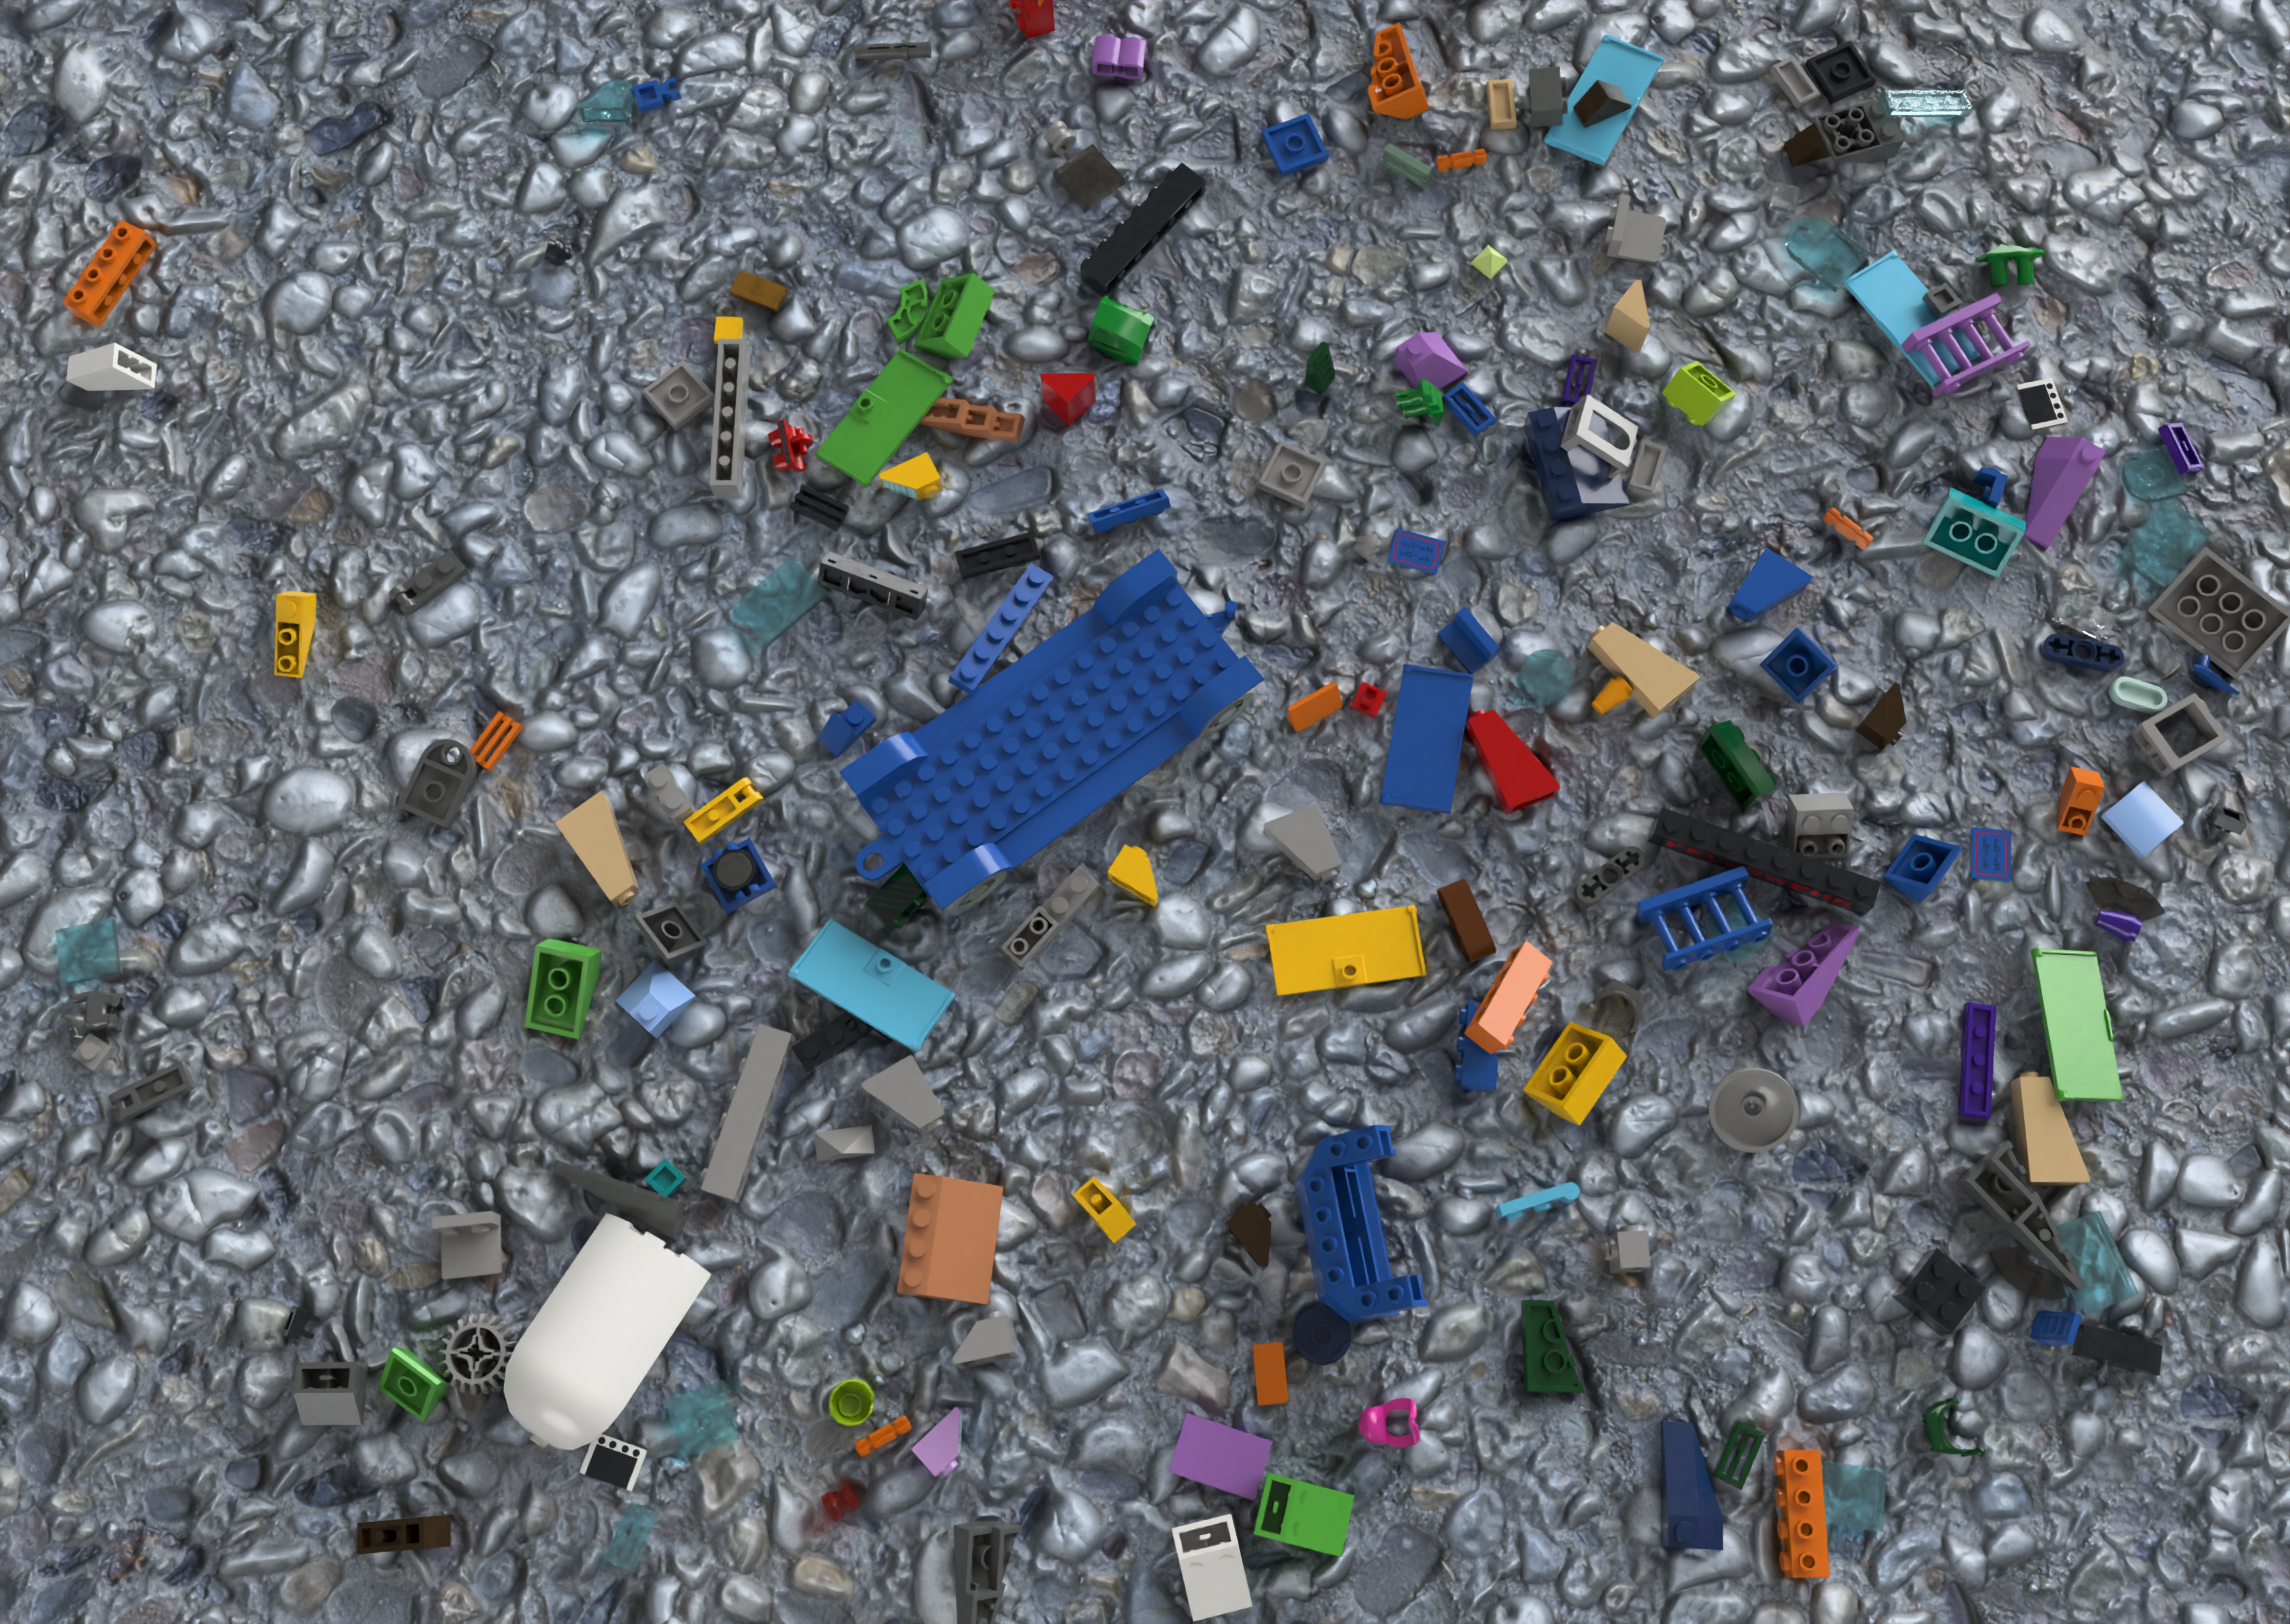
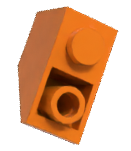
M2070 767L2061 790L2057 830L2086 836L2105 789L2099 772Z

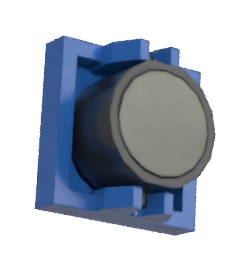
M750 837L738 844H726V849L722 851L720 849L715 850L711 859L700 864L727 914L777 887Z

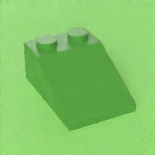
M551 938L535 945L524 1027L579 1039L599 978L603 950Z

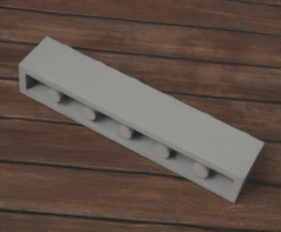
M718 339L709 486L715 498H742L750 351L745 339Z
M759 1024L757 1031H752L748 1042V1047H751L748 1057H744L739 1066V1074L741 1076L738 1085H733L729 1095L730 1108L728 1113H723L719 1123V1129H722L719 1139L714 1140L710 1148L709 1156L712 1158L709 1167H705L700 1176L699 1184L702 1185L701 1190L703 1192L739 1203L792 1052L791 1047L796 1041V1038L791 1033Z

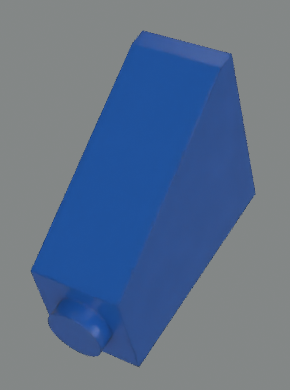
M1766 548L1727 608L1737 618L1751 622L1804 591L1813 576Z

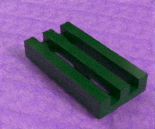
M1735 1420L1712 1476L1742 1490L1765 1434ZM1742 1429L1744 1433L1725 1475L1722 1472ZM1753 1435L1755 1436L1740 1474L1737 1480L1732 1477L1749 1437Z

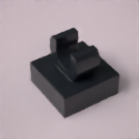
M292 1305L282 1335L297 1340L300 1335L305 1338H313V1333L306 1332L305 1324L309 1321L319 1323L320 1319L317 1316L308 1315L309 1310Z

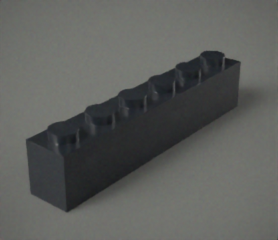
M1182 162L1176 169L1172 168L1165 176V180L1159 186L1151 189L1148 198L1142 204L1138 203L1134 207L1130 217L1126 221H1121L1116 226L1114 233L1108 239L1105 238L1101 241L1097 251L1092 256H1087L1080 266L1081 281L1100 296H1108L1205 194V179Z

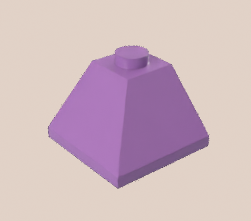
M1437 332L1417 333L1396 348L1394 362L1414 388H1418L1420 380L1426 379L1441 391L1468 372Z

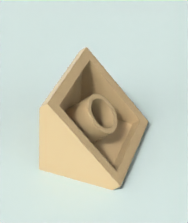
M1636 280L1614 306L1605 330L1606 334L1634 353L1641 351L1650 329L1641 280Z

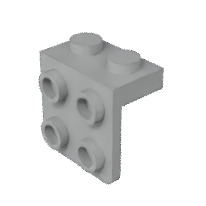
M1620 194L1618 203H1612L1609 219L1613 220L1612 227L1608 226L1605 236V242L1609 243L1606 256L1657 264L1660 258L1666 219L1661 216L1629 211L1631 196Z

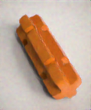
M1484 149L1474 150V153L1466 151L1450 154V157L1447 155L1439 156L1436 158V167L1438 172L1449 171L1448 168L1455 170L1471 167L1473 163H1475V166L1482 165L1487 160L1486 152Z
M1835 508L1829 509L1824 515L1823 521L1830 526L1832 524L1836 526L1834 529L1851 542L1855 540V545L1859 548L1866 549L1872 542L1873 537L1866 531L1864 533L1861 532L1862 528L1844 516L1842 518L1839 516L1841 513Z
M905 1415L900 1416L894 1420L893 1424L888 1423L869 1434V1438H862L854 1445L859 1456L865 1457L873 1452L872 1449H879L898 1438V1434L903 1435L910 1431L912 1427L908 1418Z

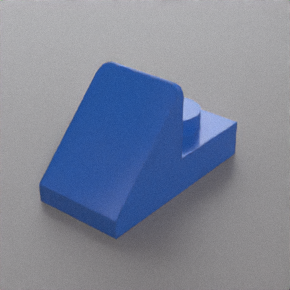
M855 700L839 716L835 712L831 714L818 737V741L838 758L876 722V718Z

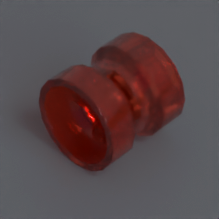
M848 1480L839 1484L838 1489L834 1492L828 1491L821 1496L826 1510L835 1522L843 1519L845 1513L849 1510L855 1511L862 1506L858 1494Z

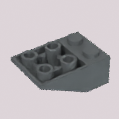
M1885 97L1817 115L1813 118L1833 162L1872 164L1895 157L1905 141Z

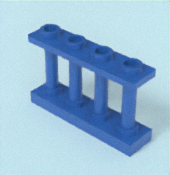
M1744 866L1638 902L1636 916L1640 924L1647 921L1653 922L1668 953L1663 956L1661 966L1664 971L1670 969L1677 971L1686 967L1688 963L1697 960L1707 961L1717 953L1725 950L1726 952H1733L1743 944L1751 941L1758 943L1768 938L1773 923L1771 919L1759 922L1743 892L1749 876ZM1726 894L1732 895L1748 926L1732 931L1716 899ZM1700 903L1706 904L1721 935L1705 940L1690 910L1691 906ZM1673 912L1679 913L1694 945L1678 949L1663 917Z

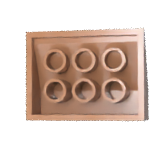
M914 1173L897 1292L901 1295L988 1305L1004 1187Z

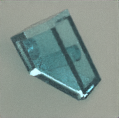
M623 80L604 81L577 103V109L582 121L634 122L636 97L631 82Z

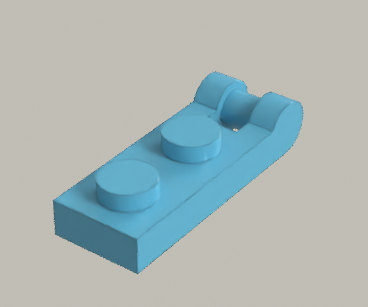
M1568 1182L1499 1204L1495 1207L1498 1219L1507 1217L1508 1222L1524 1217L1523 1211L1534 1208L1536 1213L1552 1208L1551 1202L1560 1200L1563 1203H1570L1579 1196L1580 1189L1575 1183Z

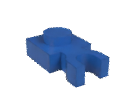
M675 77L667 79L660 85L657 80L632 86L641 113L665 107V100L676 101L682 99L679 89L670 91L672 88L678 87Z

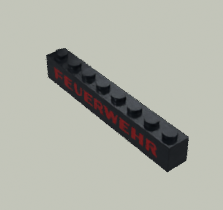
M1663 807L1655 816L1647 841L1729 870L1744 866L1749 877L1863 916L1874 908L1881 881Z

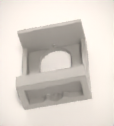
M1587 394L1571 407L1560 447L1569 452L1577 445H1582L1611 464L1608 477L1612 479L1620 472H1625L1631 464L1632 460L1630 457L1632 449L1637 442L1638 426ZM1592 413L1624 433L1618 438L1616 447L1588 430Z

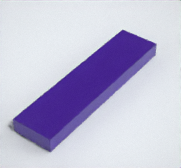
M1966 1002L1964 1004L1958 1116L1983 1120L1991 1119L1996 1006L1973 1002Z

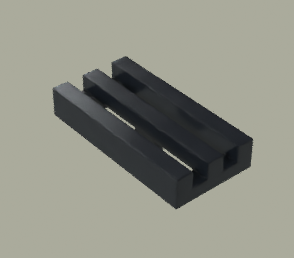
M803 484L800 487V492L796 493L794 502H791L789 505L792 511L835 531L839 530L850 511L848 505ZM805 495L841 511V513L805 497ZM801 502L836 518V522L800 506Z

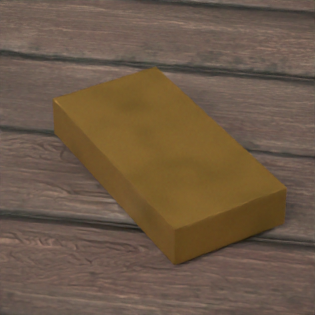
M740 270L729 293L733 297L778 313L788 294V290L784 286Z

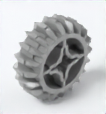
M481 1313L478 1319L474 1314L468 1315V1324L463 1319L457 1320L459 1330L450 1327L448 1332L452 1335L451 1339H441L443 1344H447L446 1350H439L438 1354L446 1356V1360L440 1361L438 1365L442 1368L448 1367L442 1376L446 1379L453 1377L450 1381V1386L456 1388L460 1385L461 1393H467L470 1390L471 1395H479L480 1390H482L484 1394H490L491 1385L495 1389L502 1388L500 1378L505 1380L506 1366L513 1353V1348L519 1342L510 1341L516 1335V1331L512 1329L506 1331L509 1326L507 1321L499 1323V1316L492 1315L489 1319L486 1313ZM488 1330L497 1337L501 1350H494L491 1347L490 1337H487ZM476 1331V1335H473L470 1345L460 1348L463 1341ZM476 1350H482L484 1352L491 1353V1355H484L483 1358H477L475 1356L468 1355V1353H475ZM459 1358H465L468 1361L469 1371H472L471 1378L461 1369ZM494 1360H499L494 1370L483 1377L488 1364Z

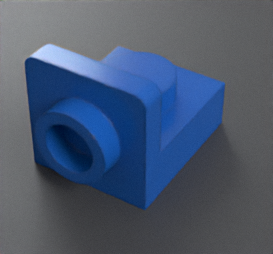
M1982 467L1973 480V483L1984 487L1980 500L1996 508L2000 502L2008 475L2002 474L1993 468Z

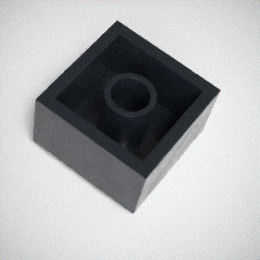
M1935 1248L1925 1252L1892 1297L1938 1335L1943 1336L1952 1334L1986 1287L1941 1250Z

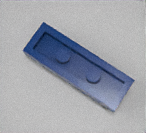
M1163 489L1087 513V517L1094 532H1107L1116 525L1134 523L1140 517L1146 515L1161 514L1164 512V509L1170 508L1171 505L1169 497Z

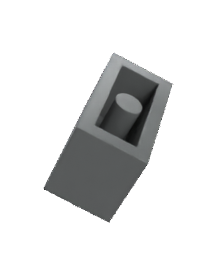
M1560 66L1529 69L1532 127L1563 125V114H1568L1567 98H1562V93H1566V77L1560 76Z

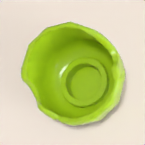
M857 1379L844 1380L836 1385L829 1397L830 1414L839 1424L848 1427L860 1425L869 1418L873 1411L874 1393L867 1383Z

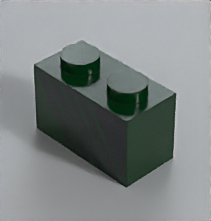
M903 864L865 902V905L869 912L893 932L896 928L901 929L909 921V914L916 907L918 909L922 908L930 898L906 865Z

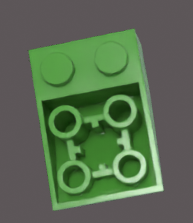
M1266 1473L1252 1534L1341 1557L1355 1496L1276 1474Z

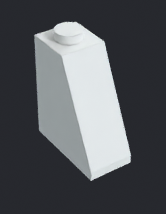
M112 343L69 356L66 381L87 391L155 388L157 364L117 343Z

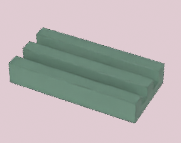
M1388 143L1383 151L1382 164L1425 189L1430 181L1431 167Z

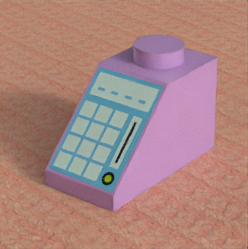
M955 1407L911 1449L935 1477L941 1474L946 1477L959 1465L955 1460L960 1456L963 1412L958 1407Z

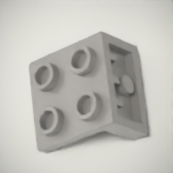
M485 1211L432 1217V1229L441 1232L443 1279L494 1275L502 1272L501 1219L499 1214Z

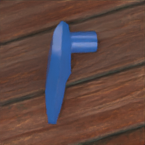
M2206 654L2200 655L2197 664L2193 665L2196 675L2216 689L2239 695V691L2209 668L2210 656Z

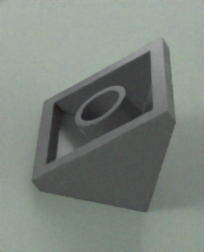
M676 901L638 914L633 918L640 930L673 971L709 944Z

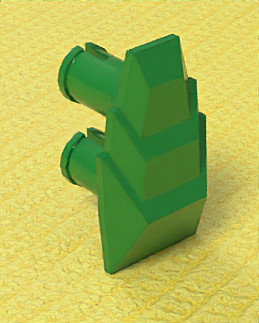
M2001 244L1977 257L1975 262H1988L1990 264V287L2008 285L2007 262L2012 260L2017 262V285H2030L2035 283L2033 260L2044 256L2046 251L2037 248H2023Z
M1420 380L1418 388L1395 393V397H1398L1396 399L1398 409H1402L1405 419L1428 413L1431 420L1436 425H1440L1444 412L1441 391L1428 380Z

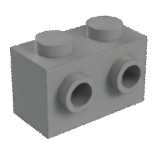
M1622 1226L1620 1229L1614 1230V1234L1606 1238L1607 1243H1603V1255L1605 1261L1609 1260L1610 1274L1641 1272L1651 1267L1647 1230L1638 1231V1226Z

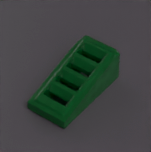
M1324 341L1320 343L1308 358L1305 385L1320 395L1325 392L1335 379V369L1329 346Z

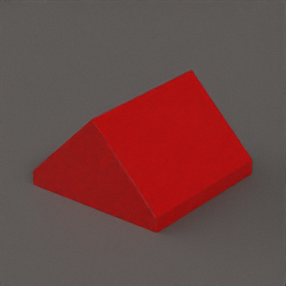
M1094 373L1041 374L1043 403L1067 425L1070 426L1096 402Z

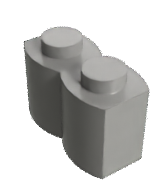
M660 764L644 775L645 782L649 790L660 802L661 808L673 824L681 828L685 825L683 821L694 814L696 809L686 793L681 789L679 782L666 766Z

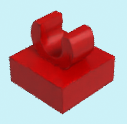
M1362 681L1350 708L1376 719L1387 696V692Z

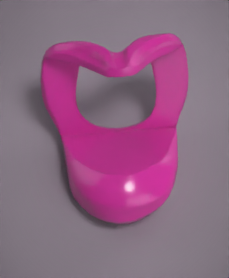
M1410 1398L1393 1399L1381 1406L1365 1408L1360 1414L1358 1421L1359 1431L1368 1442L1388 1444L1395 1447H1409L1416 1445L1420 1440L1419 1428L1415 1423L1417 1407L1414 1400ZM1393 1410H1409V1425L1412 1433L1404 1436L1390 1435L1386 1429L1387 1415Z

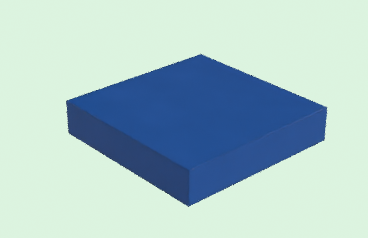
M1309 113L1262 130L1261 136L1281 177L1328 160L1329 154Z

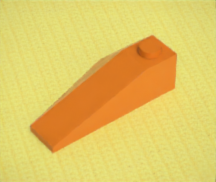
M1400 22L1376 32L1373 52L1375 58L1374 66L1371 68L1370 73L1372 80L1371 85L1368 87V94L1374 112L1407 120L1430 110Z

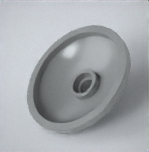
M1745 1068L1730 1073L1716 1085L1709 1101V1118L1714 1131L1727 1145L1743 1152L1759 1153L1780 1146L1792 1135L1799 1118V1105L1792 1087L1781 1076L1766 1069ZM1750 1100L1758 1102L1755 1107H1749L1747 1103Z

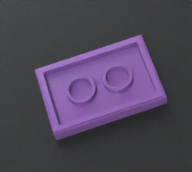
M1186 1413L1168 1472L1255 1501L1273 1441Z

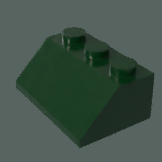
M1731 720L1710 726L1697 743V746L1743 813L1770 798L1778 789L1773 775L1765 771L1760 764L1758 753L1754 749L1749 748L1745 742L1742 730L1738 726H1734Z

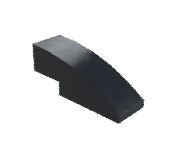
M2081 1324L2073 1343L2072 1355L2095 1360L2101 1364L2160 1376L2163 1346L2116 1331Z

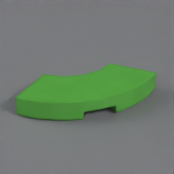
M923 279L899 289L901 295L900 307L895 315L886 320L897 345L909 340L919 330L925 320L928 310V294Z

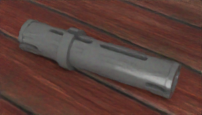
M902 40V43L854 45L856 61L889 59L909 61V59L932 57L930 41L913 43L908 42V40Z

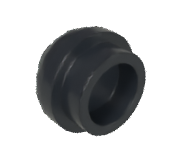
M557 238L556 241L549 239L544 259L549 260L550 264L556 265L572 258L570 250L565 247V243Z

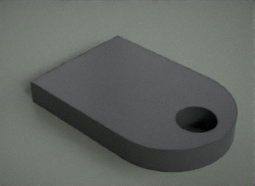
M451 739L439 740L429 745L422 753L397 806L450 829L476 773V761L471 750L464 744ZM458 748V759L454 762H449L447 758L449 750Z

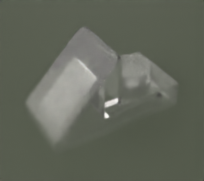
M2063 595L2053 620L2104 642L2109 637L2117 615L2096 606L2099 596Z

